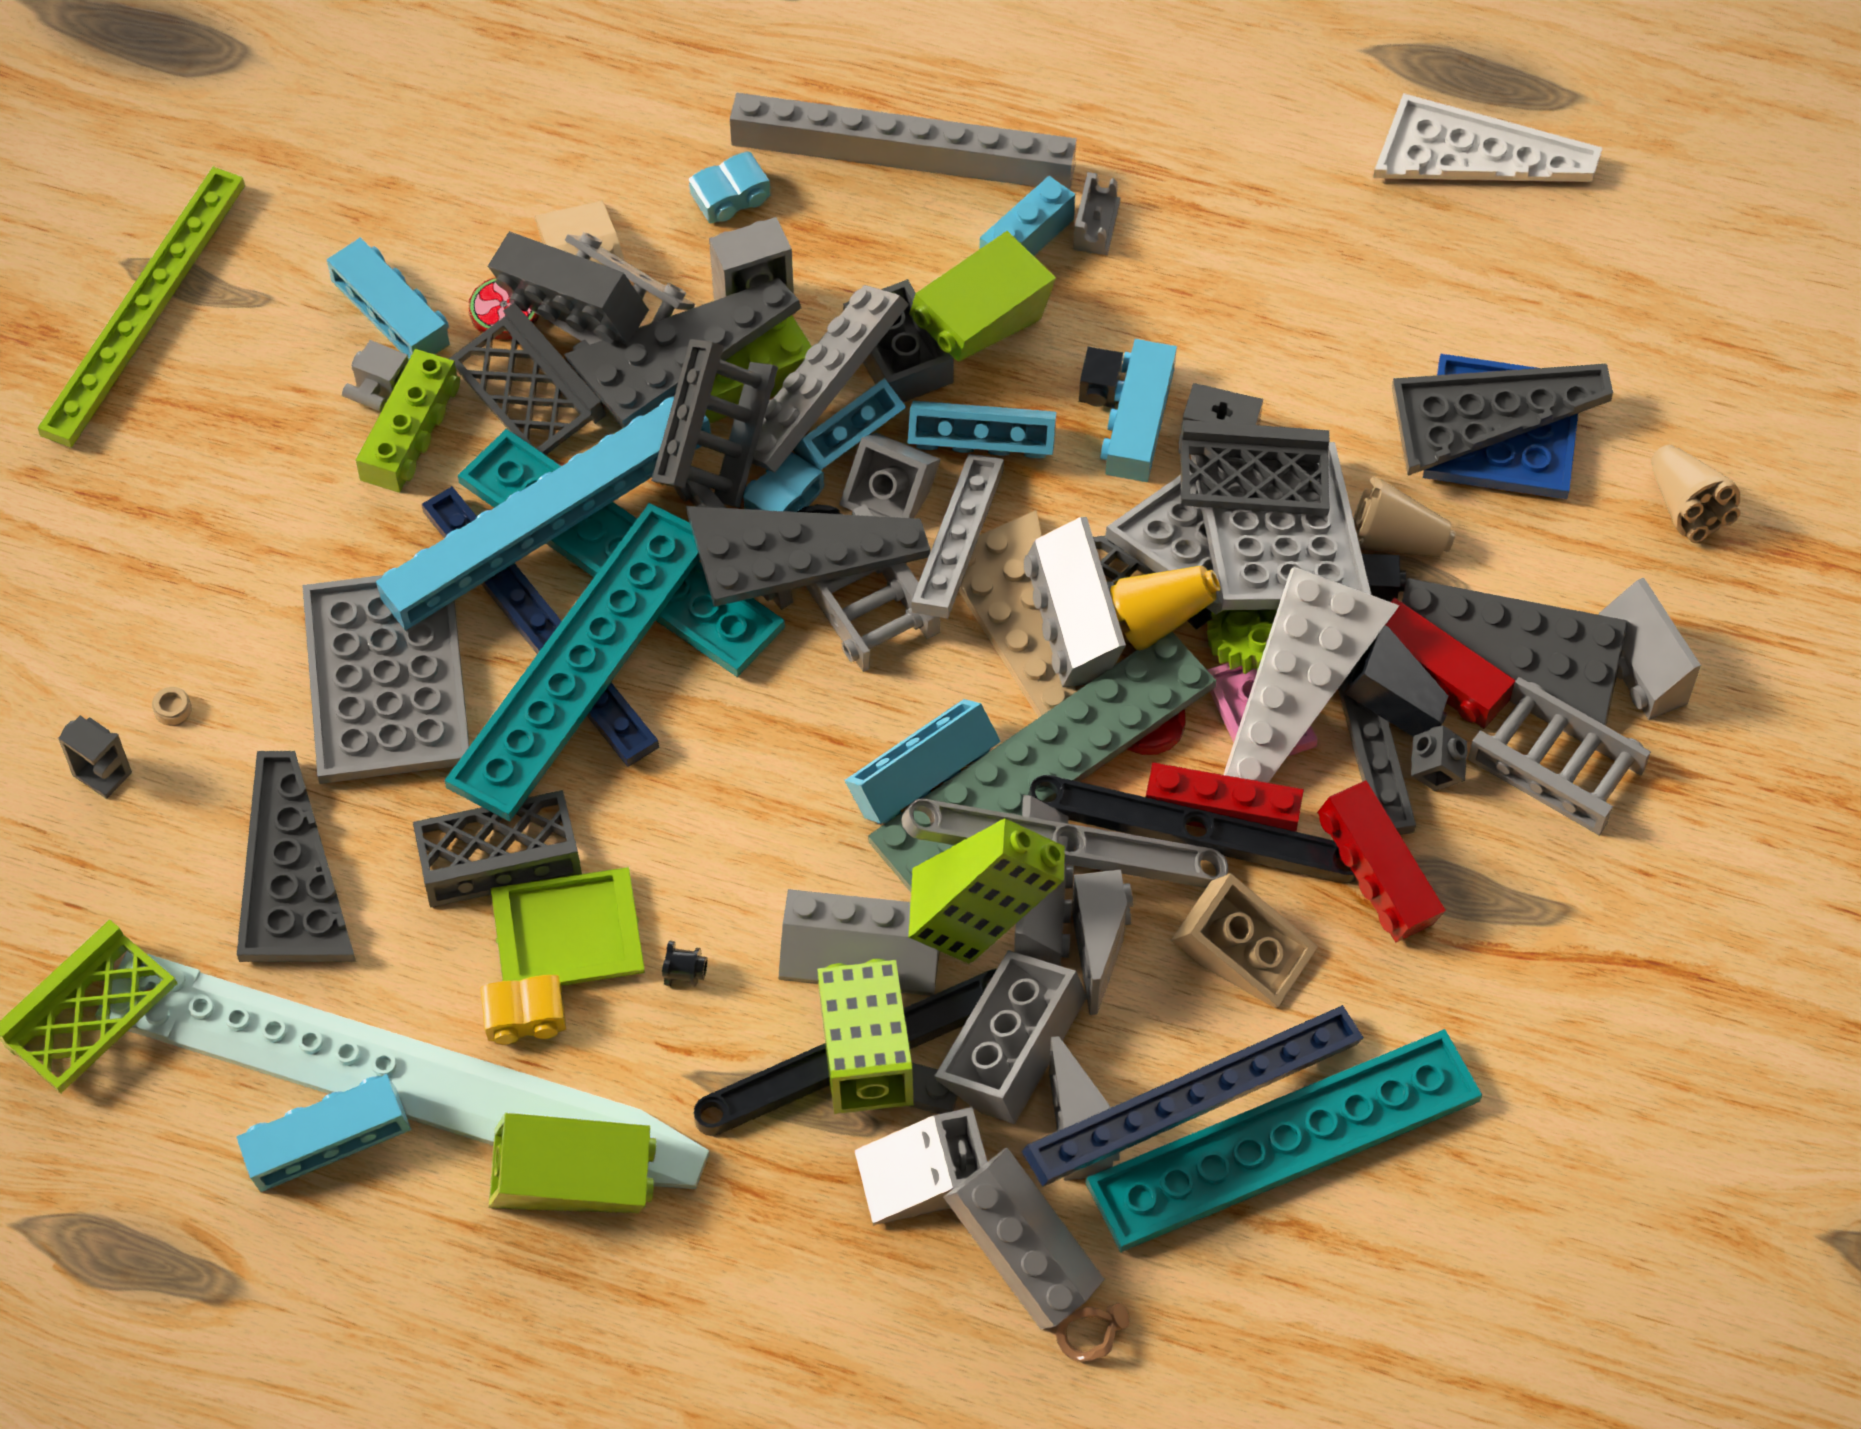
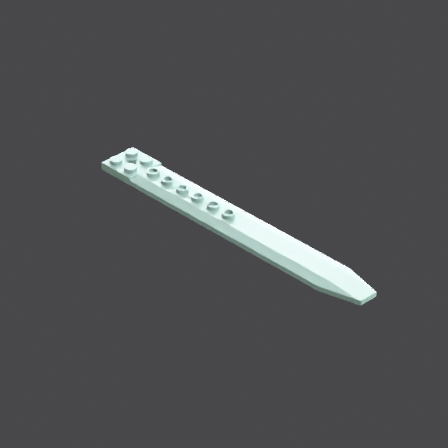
M126 951L118 969L133 968L134 956L130 952ZM147 954L170 973L178 984L128 1030L130 1032L327 1094L338 1091L344 1092L359 1086L366 1078L372 1076L381 1077L388 1074L398 1091L407 1119L492 1146L494 1144L495 1127L505 1112L650 1125V1138H656V1153L654 1162H648L647 1178H653L655 1187L696 1189L709 1157L708 1149L641 1109L201 973L198 969ZM156 975L140 977L139 992L154 989L162 980ZM132 978L114 979L112 994L131 993ZM130 1002L111 1004L110 1019L123 1018L130 1011ZM103 1005L99 1006L95 1014L97 1020H102Z

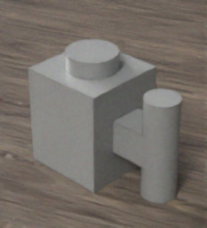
M369 340L363 351H359L352 362L356 386L347 383L343 388L342 396L381 412L409 361L408 355Z

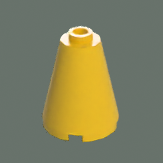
M1201 565L1120 578L1113 582L1115 585L1111 586L1110 589L1118 621L1125 620L1131 630L1126 632L1125 635L1134 648L1140 651L1152 646L1217 599L1216 592L1220 591V584L1214 571H1207Z

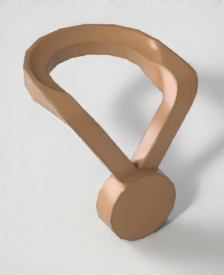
M1121 1303L1108 1306L1106 1312L1093 1307H1085L1074 1311L1057 1325V1343L1065 1355L1079 1362L1105 1357L1112 1349L1116 1331L1126 1329L1129 1326L1130 1318L1128 1311ZM1094 1317L1108 1322L1104 1342L1089 1351L1077 1350L1068 1340L1067 1327L1072 1321Z

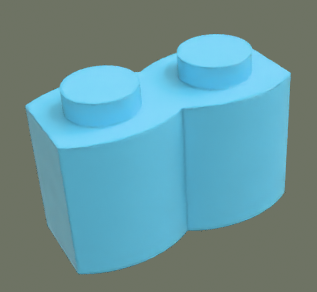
M751 152L734 155L722 164L705 168L689 178L690 194L709 223L727 221L740 209L758 207L771 196L770 181Z
M791 452L775 473L766 469V474L758 480H752L746 486L743 495L744 509L797 512L803 507L809 506L824 488V472Z

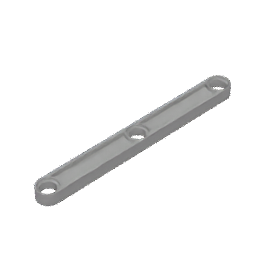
M929 799L914 801L902 816L903 828L910 836L932 842L956 845L1006 818L1059 843V836L1069 837L1075 844V852L1065 850L1064 864L1103 871L1121 869L1122 874L1207 888L1212 880L1225 876L1228 873L1227 860L1219 851L1212 848ZM913 812H924L930 819V826L923 827L917 824L914 820ZM1201 860L1209 861L1214 865L1216 876L1207 875L1202 870Z

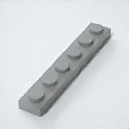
M968 454L911 601L912 613L948 619L1003 474L1004 459Z

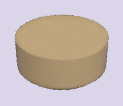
M166 687L157 692L152 700L154 715L164 725L174 726L181 724L191 714L192 705L189 696L181 688Z

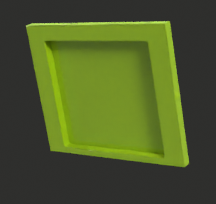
M629 867L491 888L497 933L496 943L499 948L503 981H521L534 976L559 975L561 986L645 973L638 930L639 918L636 916Z

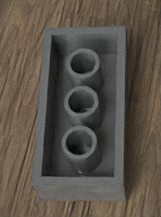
M510 231L487 266L496 277V284L510 296L509 301L511 304L515 303L522 311H528V309L537 311L542 317L552 322H555L557 319L564 321L578 332L591 331L608 343H613L615 340L628 345L649 311L624 272Z

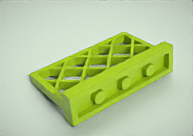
M109 919L0 1020V1041L12 1054L19 1056L61 1094L169 993L178 982L170 973L128 939L121 929ZM126 951L134 956L133 968L114 970V962ZM156 975L162 980L152 991L139 992L140 977ZM132 978L131 993L112 994L114 979ZM105 980L104 995L84 997L85 989L94 981ZM130 1002V1011L123 1018L110 1019L111 1004ZM103 1005L102 1020L82 1022L84 1007ZM67 1008H75L74 1023L55 1025V1019L59 1013ZM101 1030L100 1039L93 1046L80 1047L82 1031ZM73 1032L72 1048L53 1049L54 1034ZM46 1035L45 1050L28 1052L23 1048L35 1036ZM71 1057V1067L59 1078L51 1073L52 1059Z

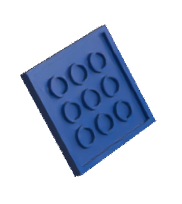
M1440 353L1437 375L1534 369L1537 367ZM1578 413L1423 470V478L1568 499Z

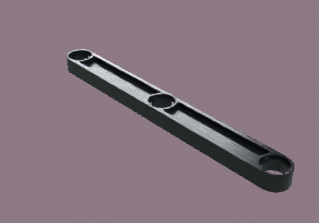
M1052 775L1037 777L1032 781L1028 795L1038 800L1040 799L1035 794L1037 789L1041 787L1052 789L1056 794V799L1051 802H1042L1067 815L1070 821L1131 835L1212 848L1219 851L1223 856L1339 883H1351L1357 880L1352 871H1344L1338 867L1336 859L1340 857L1334 840ZM1189 822H1199L1205 827L1206 834L1200 837L1192 836L1187 832L1186 825Z
M997 968L986 971L903 1008L909 1049H913L964 1026ZM821 1044L702 1097L695 1104L693 1112L697 1129L705 1135H719L829 1086L830 1077L826 1044ZM716 1107L723 1112V1117L717 1123L709 1124L701 1119L702 1112L707 1108Z

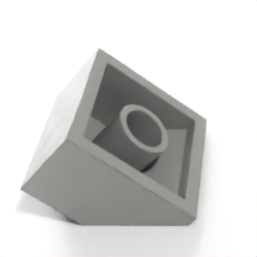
M879 433L862 437L839 505L853 510L865 504L873 516L915 518L930 492L941 459Z

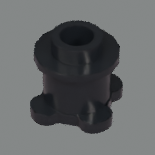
M669 940L662 967L664 985L671 986L672 980L690 982V986L695 987L698 979H705L708 958L702 956L701 948L697 947L695 951L675 948L676 941Z

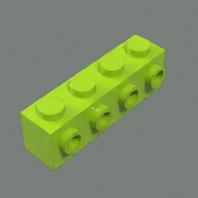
M418 349L414 350L355 460L360 481L400 493L405 482L413 478L416 470V461L420 453L427 451L435 425H440L443 421L449 398L455 397L458 392L460 377L457 376L454 360Z

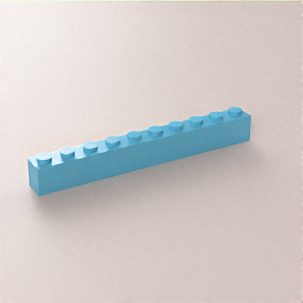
M674 397L665 399L657 408L644 416L634 418L628 426L615 434L605 436L597 445L584 453L574 455L568 463L555 471L545 473L537 482L526 489L514 492L505 502L492 510L482 512L471 523L461 529L451 531L437 544L420 550L411 560L403 565L385 572L376 581L379 594L383 603L404 630H408L652 478ZM704 416L701 430L711 434L709 419Z

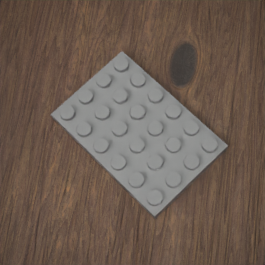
M1330 442L1328 446L1330 503L1328 515L1201 507L1213 569L1220 584L1218 594L1222 610H1278L1290 570L1294 567L1371 595L1335 442ZM1191 455L1192 461L1200 468L1211 461L1207 456ZM1228 457L1225 459L1236 470L1247 464L1242 458ZM1264 460L1261 462L1273 473L1284 466L1278 460ZM1301 462L1298 464L1310 476L1319 469V463ZM1218 466L1207 473L1218 484L1229 477ZM1254 468L1244 475L1255 487L1266 479ZM1291 471L1280 478L1291 489H1294L1303 482ZM1201 480L1196 481L1198 494L1206 495L1211 491ZM1237 482L1225 489L1233 497H1243L1248 493ZM1274 485L1269 486L1262 492L1269 499L1279 500L1284 496ZM1310 487L1299 494L1307 502H1320V496Z
M383 575L302 585L319 784L455 767L469 748V736L455 600L405 631L381 600L376 581Z

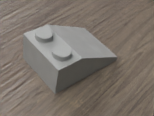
M1121 869L1074 875L1072 917L1090 1015L1098 1014L1124 940L1125 925H1131L1129 907L1133 906L1132 890L1130 883L1123 884Z
M1059 1036L1051 1037L1049 1076L1057 1131L1109 1109L1110 1105ZM1120 1153L1063 1177L1064 1181L1085 1179L1113 1167V1161L1120 1160Z

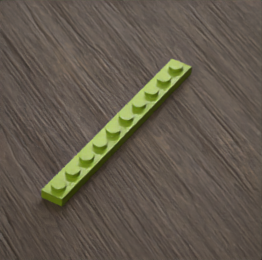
M216 167L211 168L37 427L41 437L70 448L73 447L244 189L245 182L243 177Z

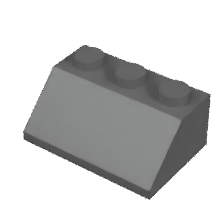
M1641 578L1599 612L1598 615L1628 621L1617 678L1624 680L1630 690L1632 702L1638 709H1642L1648 720L1688 704L1701 665L1645 578Z

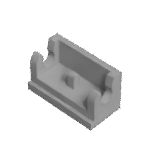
M1088 172L1075 223L1073 250L1108 256L1121 198L1117 197L1118 183L1112 178L1108 188L1100 187L1098 185L1099 178L1097 173Z

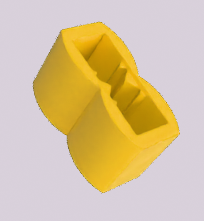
M541 975L521 981L494 982L480 987L484 1029L488 1041L496 1042L500 1045H509L527 1035L535 1036L539 1039H549L555 1037L558 1032L566 1030L559 975Z

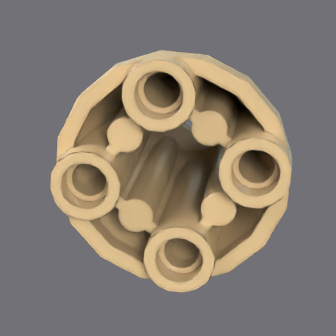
M1665 445L1653 454L1651 465L1653 466L1654 476L1672 522L1682 536L1687 537L1692 543H1699L1707 535L1716 532L1722 526L1731 525L1737 521L1741 514L1738 508L1741 492L1733 480L1684 450L1675 448L1673 445Z

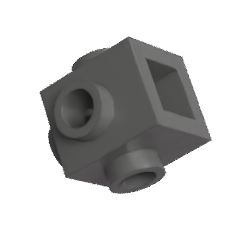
M1444 725L1433 727L1429 731L1413 736L1411 776L1434 791L1465 781L1466 756L1468 753L1467 741Z

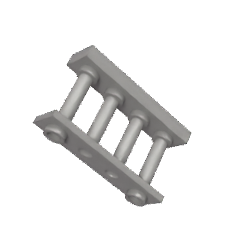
M583 232L582 236L567 234L565 241L579 249L576 254L577 256L588 260L592 257L607 267L624 272L626 277L634 283L633 287L642 300L647 291L663 300L652 323L670 317L675 308L683 310L694 308L695 304L685 298L686 292L670 283H667L666 286L602 248V241L599 238ZM558 319L555 322L550 321L580 341L585 339L589 345L602 341L591 331L578 332L564 321Z
M865 504L852 510V515L873 516ZM906 563L806 586L843 641L842 648L850 662L856 661L863 672L869 669V649L912 627L914 629L919 628L926 639L940 633L941 617L912 613L911 601L919 582ZM873 572L884 575L888 581L886 587L843 609L831 594ZM893 599L895 601L900 600L907 609L905 615L860 637L850 622Z
M1518 677L1510 702L1516 704L1515 708L1495 736H1490L1481 730L1472 741L1468 760L1600 836L1607 826L1613 808L1612 805L1606 802L1628 769L1640 776L1643 774L1651 751L1644 748L1637 740L1624 737L1550 695L1540 685L1527 682ZM1532 713L1549 723V725L1529 753L1523 755L1507 746V744L1528 714ZM1563 731L1582 743L1561 773L1556 774L1540 765V762ZM1597 750L1615 762L1595 791L1589 793L1573 784V781L1594 751Z

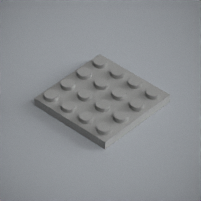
M1181 475L1106 527L1105 538L1155 573L1201 565L1207 571H1214L1201 507L1181 506ZM1196 482L1190 486V494H1198ZM1218 591L1216 592L1217 599L1206 607L1216 615L1222 611Z

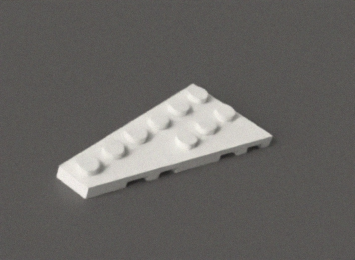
M1403 93L1375 167L1373 178L1592 182L1601 156L1602 147Z
M1292 568L1223 775L1268 783L1399 605L1302 569Z

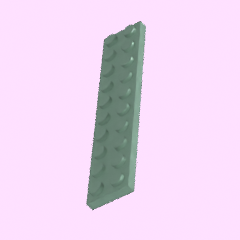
M1170 632L1152 646L1144 650H1136L1116 664L1113 669L1107 670L922 799L1022 816L1023 795H1028L1034 779L1042 775H1052L1081 782L1216 687V679L1177 636ZM1041 787L1035 791L1036 796L1041 801L1051 802L1056 799L1055 792L1048 787ZM904 810L868 835V840L871 846L911 892L912 868L954 845L921 840L910 836L902 825V816L906 811ZM913 812V817L917 824L923 827L930 826V819L924 812Z

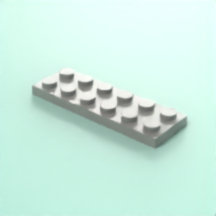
M864 285L851 296L849 305L840 316L830 322L825 335L807 351L805 360L796 371L786 377L781 390L768 402L752 464L774 473L777 471L909 305L900 295Z

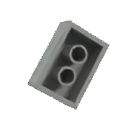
M777 217L765 221H757L749 226L722 232L715 237L709 238L714 301L777 278L794 294L792 248Z

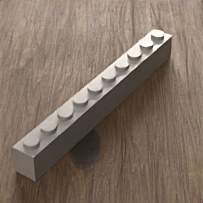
M737 92L730 115L731 145L1034 187H1037L1048 176H1051L1069 190L1071 189L1075 168L1077 138Z

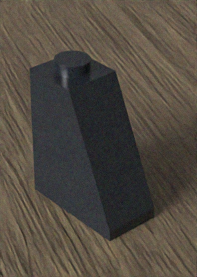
M1385 625L1354 666L1345 694L1412 737L1429 731L1433 727L1442 726L1447 716L1444 708L1448 695L1390 628Z

